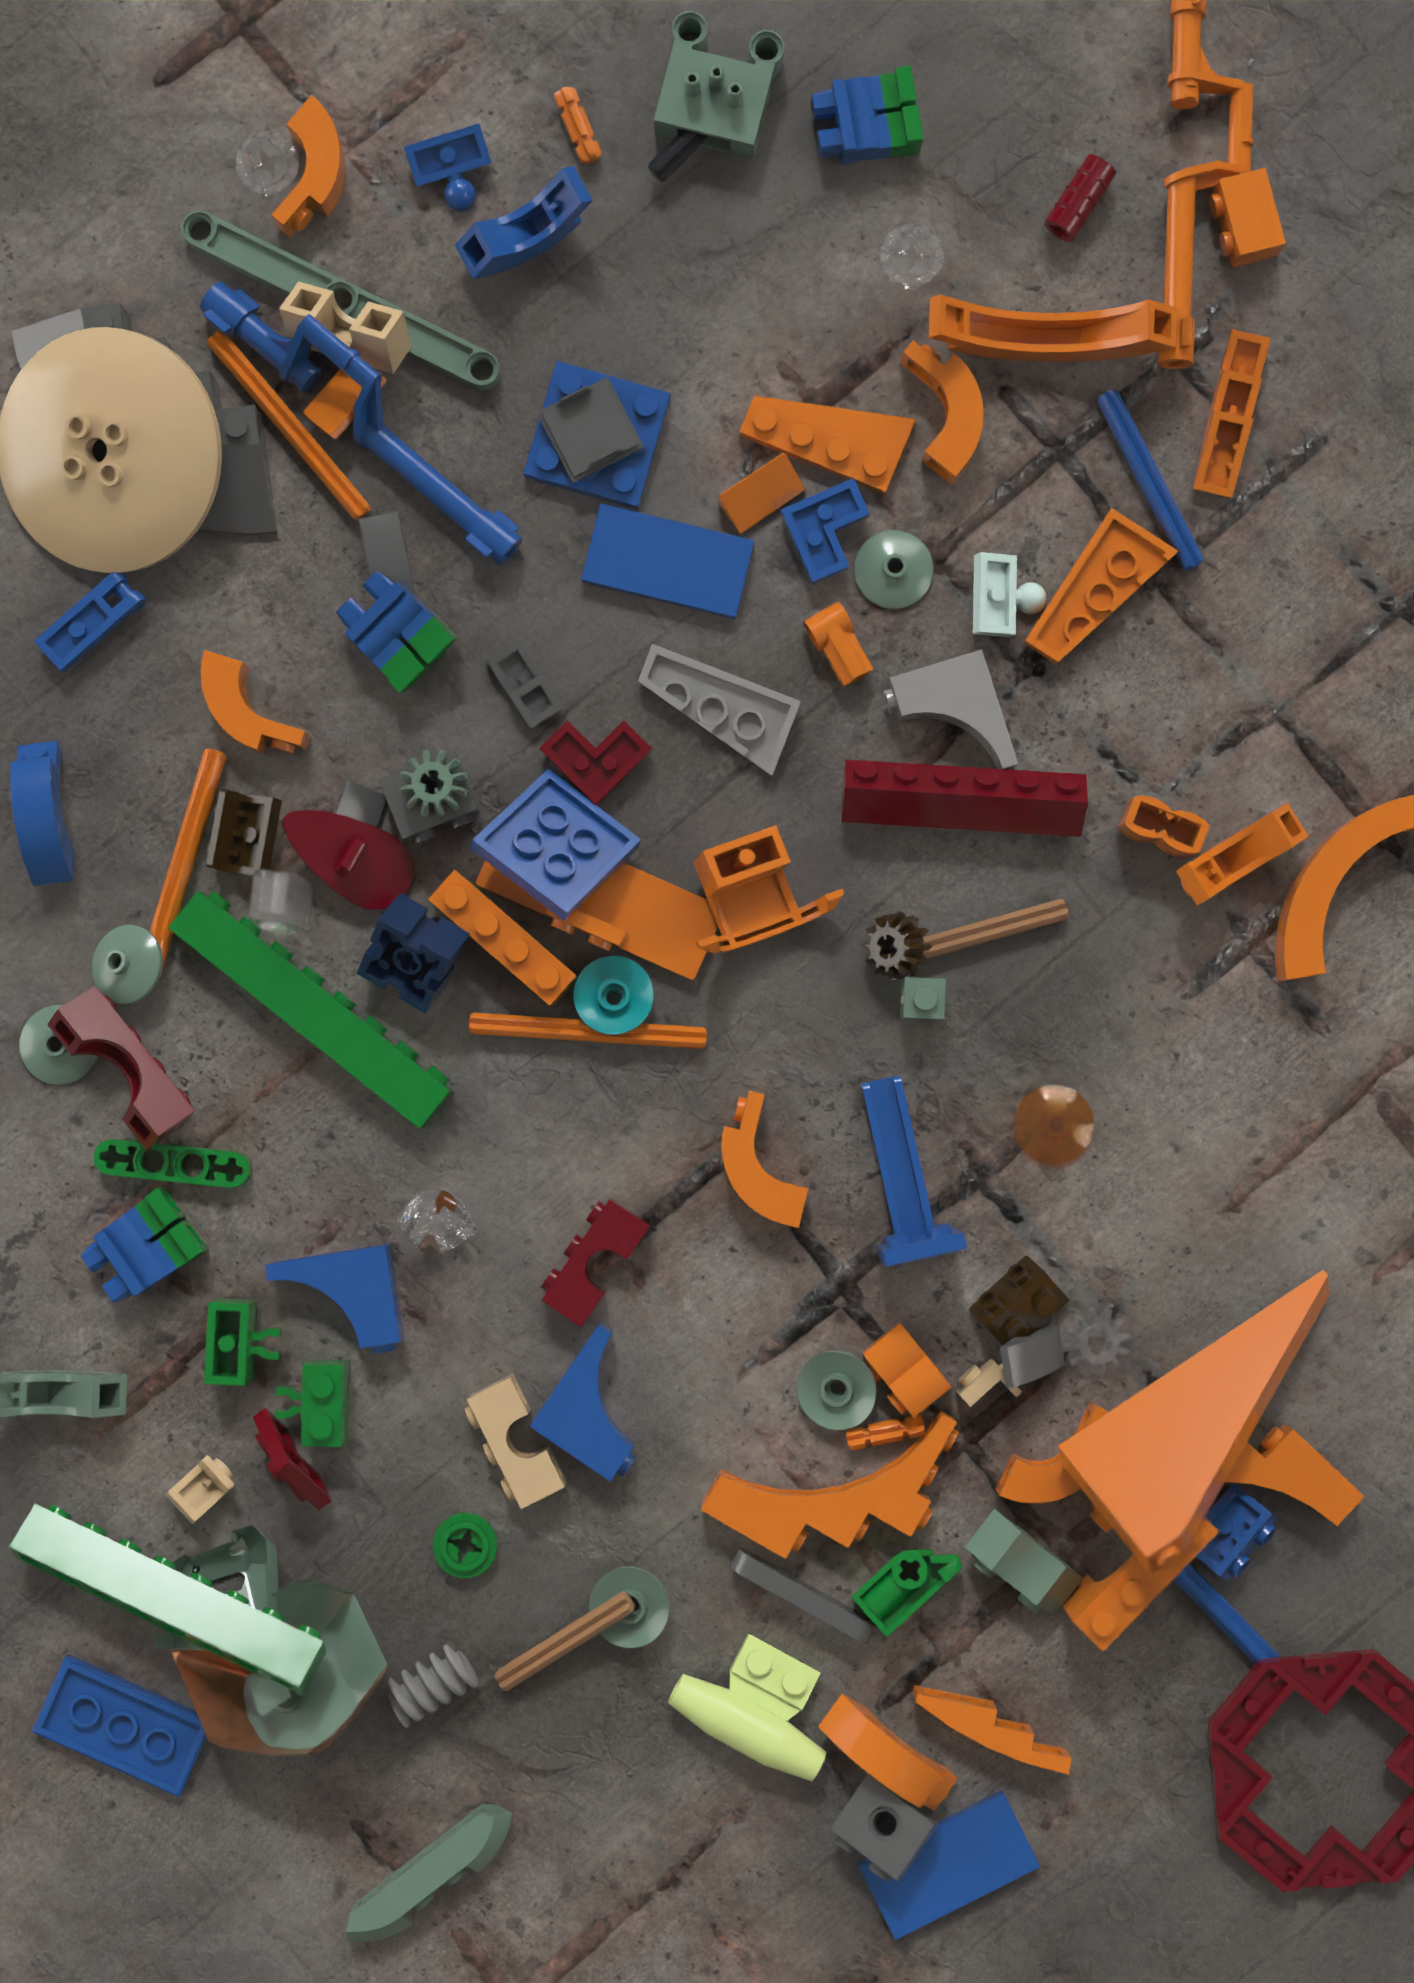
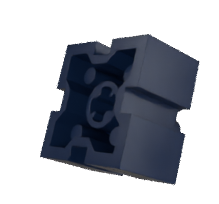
M400 893L378 919L370 939L372 944L366 950L356 974L382 989H385L388 984L401 991L399 999L426 1014L447 987L455 969L454 963L461 955L470 933L443 917L441 919L438 917H432L431 919L426 917L428 911L426 907Z

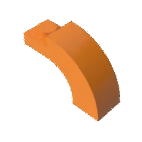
M312 94L286 124L292 139L306 152V167L301 180L272 213L277 228L289 238L296 231H302L312 220L314 209L328 218L339 201L345 182V156L340 138L330 115Z
M204 650L201 662L203 695L211 714L230 736L245 747L263 755L268 740L272 741L271 748L285 753L294 754L295 748L307 751L311 736L305 730L263 718L252 710L246 696V679L250 668L243 661Z
M1089 1401L1074 1435L1109 1411ZM1012 1453L995 1488L999 1496L1023 1503L1052 1502L1072 1495L1081 1489L1062 1465L1060 1453L1045 1460H1029Z

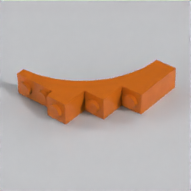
M939 1410L925 1429V1435L919 1437L899 1457L874 1473L843 1485L814 1490L778 1489L749 1482L720 1469L701 1503V1511L784 1559L787 1558L791 1550L797 1553L808 1534V1531L803 1529L805 1524L849 1548L853 1539L859 1542L867 1531L870 1520L866 1518L868 1513L911 1537L915 1529L923 1530L933 1510L928 1507L931 1503L930 1498L925 1493L919 1491L922 1485L925 1487L930 1485L938 1471L939 1466L934 1463L941 1450L948 1452L955 1442L959 1432L954 1429L957 1421L954 1417Z
M1285 1424L1280 1429L1278 1427L1272 1428L1260 1442L1263 1447L1259 1451L1247 1442L1225 1482L1254 1484L1283 1492L1309 1505L1336 1526L1365 1497L1294 1429ZM1092 1503L1091 1507L1094 1510L1089 1516L1107 1533L1112 1527Z

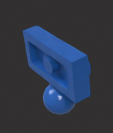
M480 123L404 146L416 187L447 178L448 184L445 188L444 197L449 207L456 211H465L474 204L476 199L475 188L468 180L463 179L462 172L492 163Z

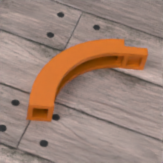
M941 294L930 298L929 338L948 343L947 350L964 354L1016 361L1082 362L1140 356L1176 348L1177 308L1150 299L1126 306L1095 311L1036 313L995 309Z
M1414 795L1384 803L1347 821L1321 842L1303 863L1286 895L1278 921L1275 950L1278 982L1326 973L1323 933L1326 915L1335 890L1346 872L1366 851L1394 834L1414 830Z

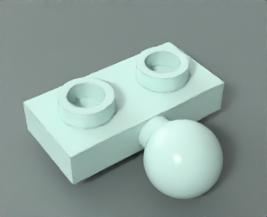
M985 552L974 555L973 634L999 637L1016 635V606L1025 614L1038 613L1045 606L1046 592L1039 584L1029 582L1016 589L1017 556Z

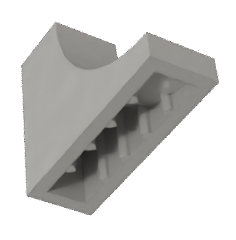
M982 649L890 677L887 684L889 689L884 690L883 694L889 713L896 712L899 722L908 719L928 718L951 723L965 730L981 743L992 758L996 769L1012 770L1018 765Z

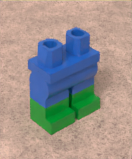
M911 65L897 67L893 73L871 77H854L848 80H833L831 90L812 94L810 106L813 120L833 118L835 125L834 129L817 131L819 157L840 156L842 165L853 163V160L866 161L919 154L924 138L918 105H915L917 98Z
M376 571L362 586L376 602L366 611L351 597L336 613L348 628L345 634L389 679L388 682L399 693H403L430 668L428 664L435 663L459 638L414 596L402 582L394 583L383 573ZM403 637H404L418 652H416V651L403 639Z
M157 1187L136 1206L117 1218L105 1229L93 1236L95 1242L81 1254V1258L92 1272L98 1271L109 1262L117 1271L118 1275L102 1285L113 1303L132 1295L143 1294L209 1250L188 1220L181 1221L154 1242L151 1241L185 1217L165 1187Z

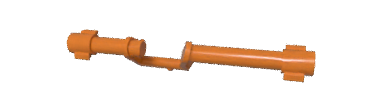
M1170 0V18L1174 21L1172 73L1168 75L1167 85L1171 88V106L1177 109H1191L1198 106L1199 93L1230 95L1227 162L1216 160L1177 171L1164 179V189H1168L1163 304L1177 308L1176 348L1158 352L1157 365L1166 369H1184L1194 364L1195 320L1191 317L1196 192L1215 187L1219 179L1251 171V148L1254 146V139L1252 137L1253 84L1244 82L1241 79L1228 78L1216 74L1210 68L1201 46L1202 20L1206 17L1207 0Z

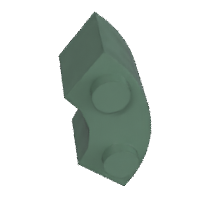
M993 1509L965 1546L976 1557L972 1564L991 1579L997 1574L1020 1592L1017 1599L1034 1613L1042 1609L1054 1617L1083 1580L1082 1576L1048 1548L1040 1545L1025 1530L996 1509Z

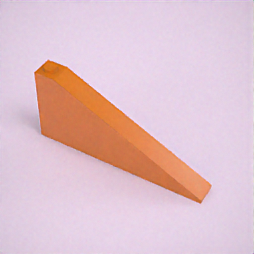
M1324 1270L1058 1445L1064 1468L1150 1575L1159 1569L1166 1570L1175 1565L1194 1537L1329 1297L1328 1275Z

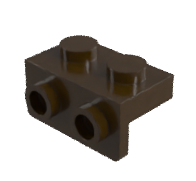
M220 789L214 809L215 817L211 839L207 847L206 867L230 874L268 879L282 800Z
M1024 1256L1018 1263L1011 1266L1007 1273L988 1291H985L969 1308V1311L1003 1346L1014 1337H1029L1034 1334L1070 1300L1042 1268L1029 1256Z

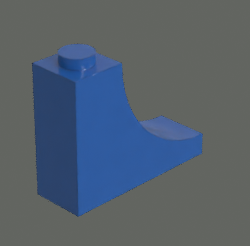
M390 1244L271 1262L265 1265L267 1281L289 1280L300 1282L322 1291L333 1299L351 1321L360 1349L371 1347L372 1354L396 1350L395 1343L405 1339Z
M600 1322L544 1403L530 1427L605 1479L611 1481L616 1473L623 1477L636 1456L630 1453L634 1442L614 1423L602 1398L600 1364L604 1348L613 1330Z

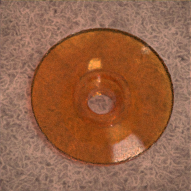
M1045 1085L1028 1093L1020 1102L1014 1116V1132L1020 1147L1031 1158L1045 1164H1064L1080 1156L1088 1147L1094 1132V1118L1087 1101L1078 1092L1062 1085ZM1053 1117H1059L1063 1122L1062 1129L1057 1133L1052 1132L1049 1128V1121Z

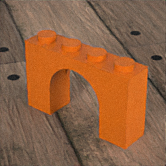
M1204 1517L1186 1551L1181 1554L1179 1561L1166 1570L1159 1569L1150 1575L1133 1554L1118 1570L1102 1581L1095 1582L1087 1574L1062 1607L1071 1620L1104 1651L1219 1531Z

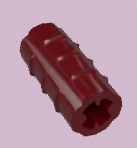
M1088 154L1080 168L1076 170V174L1069 185L1066 186L1058 202H1055V206L1045 220V227L1061 240L1073 242L1080 229L1084 227V223L1091 212L1095 211V206H1097V203L1117 173L1115 168L1101 157Z

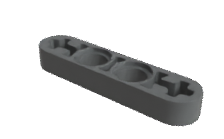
M739 1548L730 1565L731 1569L744 1578L859 1642L868 1644L877 1628L867 1616L746 1549Z

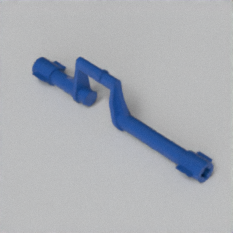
M218 282L207 291L200 303V309L204 312L203 316L223 333L230 334L233 338L239 337L279 371V377L284 382L293 383L302 392H307L317 382L322 370L314 366L311 360H308L311 345L316 347L362 387V390L354 404L353 436L355 442L364 450L370 449L467 532L465 540L484 557H490L499 566L511 558L523 540L516 533L519 527L500 510L493 514L490 510L484 511L383 425L382 375L364 361L356 349H350L311 314H308L298 324L294 338L291 339L277 334L259 319L256 313L260 305L240 288L234 292L224 282Z

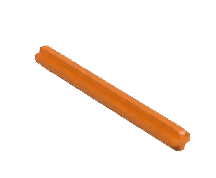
M221 330L214 333L207 341L210 349L355 521H359V518H364L371 510L369 503L229 336Z
M206 748L203 752L150 928V932L155 936L161 947L163 957L162 970L174 934L168 927L181 911L226 761V755L214 749Z
M471 1013L469 1017V1032L477 1035L697 1049L705 1048L707 1040V1030L704 1027L642 1023L639 1027L628 1033L606 1035L591 1029L581 1019Z

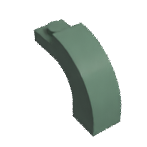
M89 1370L6 1371L0 1374V1417L62 1414L98 1418L126 1415L127 1374Z

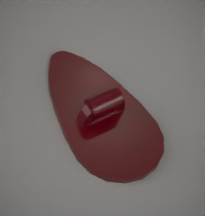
M299 810L291 811L284 816L282 826L288 841L297 855L333 891L353 905L367 910L385 909L391 905L400 893L405 895L408 892L413 879V860L407 847L394 835L371 824L328 811Z

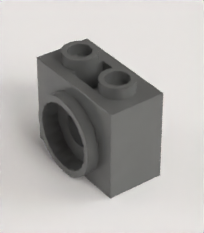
M454 749L446 752V764L455 758L459 760ZM462 765L454 774L465 773ZM410 766L379 779L400 835L406 843L413 841L415 846L427 843L437 838L436 831L451 826L452 831L462 829L475 822L473 816L481 814L468 781L456 785L468 791L466 798L454 795L453 799L460 806L458 811L452 810L446 804L444 805L446 817L440 819L436 814L435 807H433L431 815L426 819L421 816L422 804L414 810H410L407 807L408 801L414 795L402 796L399 791L401 787L411 784V782H407L400 777L401 771L414 773V768ZM438 775L432 776L433 781L430 778L426 780L425 784L434 783L438 786L439 791L444 786L438 779Z
M867 1774L830 1830L838 1835L835 1842L853 1856L859 1851L871 1861L868 1868L877 1876L889 1882L891 1877L896 1881L904 1878L939 1824L915 1805L894 1793L870 1774ZM885 1811L891 1812L897 1820L896 1830L889 1836L883 1834L878 1828V1818Z

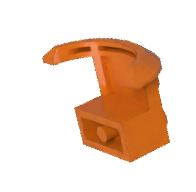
M776 825L704 850L693 861V864L722 936H716L715 934L697 941L696 946L712 954H721L784 933L833 911L844 894L843 888L798 908L783 871L791 861Z

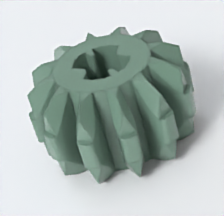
M424 750L422 753L423 764L420 765L413 757L408 760L411 767L415 769L414 773L401 771L400 777L407 782H411V784L401 787L399 791L402 796L414 795L407 803V807L410 810H414L422 804L421 816L427 819L431 815L432 808L435 807L437 816L443 819L446 817L444 805L448 804L454 811L460 809V806L453 797L456 795L466 798L468 791L456 785L465 783L469 778L467 773L460 772L454 774L460 768L461 762L455 758L446 764V751L440 750L435 762H433L430 751ZM438 775V779L444 786L440 791L435 788L436 793L430 794V790L424 784L428 778L433 781L432 776Z

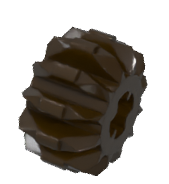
M902 911L892 912L889 915H880L875 918L876 925L865 929L871 940L865 941L861 945L866 949H870L871 953L865 962L876 964L875 974L880 976L888 975V978L891 980H901L903 977H913L918 974V967L925 966L929 962L923 952L933 947L929 943H924L923 939L929 930L925 927L918 928L919 918L906 916V913Z

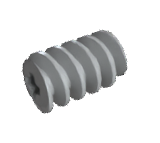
M445 1644L443 1646L445 1659L441 1660L432 1652L429 1654L430 1668H427L418 1660L415 1662L416 1676L413 1677L406 1669L401 1671L403 1684L399 1685L392 1677L387 1679L388 1697L391 1706L404 1727L408 1728L410 1726V1717L415 1721L422 1720L424 1709L431 1713L435 1712L438 1709V1700L443 1704L450 1703L452 1701V1692L458 1696L465 1694L466 1683L474 1688L478 1686L476 1673L463 1652L459 1650L455 1652L448 1644Z

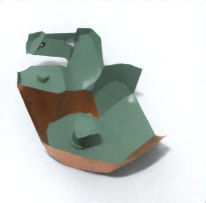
M253 1525L232 1531V1541L193 1557H188L184 1554L173 1563L178 1567L176 1571L190 1577L191 1573H197L212 1581L237 1572L242 1573L246 1576L242 1590L235 1592L249 1600L248 1606L262 1611L264 1607L273 1609L285 1617L284 1623L298 1629L299 1625L302 1624L316 1630L322 1635L320 1640L324 1642L327 1651L302 1697L168 1631L162 1634H154L155 1647L164 1648L172 1652L208 1741L228 1749L265 1755L315 1754L327 1748L359 1713L387 1668V1662L355 1595L326 1582L319 1583L312 1580L295 1581L279 1590L276 1545Z

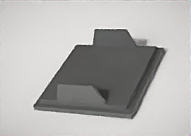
M608 377L588 387L585 386L537 412L572 483L644 448Z

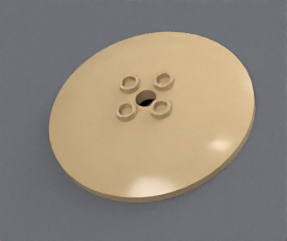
M111 327L88 328L63 335L39 350L18 373L5 398L0 414V477L5 494L17 518L27 532L48 552L64 562L90 571L103 573L137 571L153 566L181 549L198 531L209 513L218 489L221 474L222 445L219 424L214 407L201 381L188 364L170 348L151 337L126 329ZM99 439L107 447L106 457L101 462H98L92 453L93 445Z

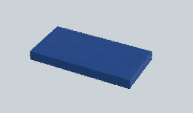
M600 503L581 581L582 583L736 620L754 547V540Z
M69 1654L62 1661L31 1731L177 1797H180L183 1793L207 1738L196 1710Z
M1003 1790L937 1822L939 1826L902 1880L896 1881L891 1877L889 1882H886L868 1868L871 1863L868 1858L858 1862L859 1868L895 1940L1040 1867Z

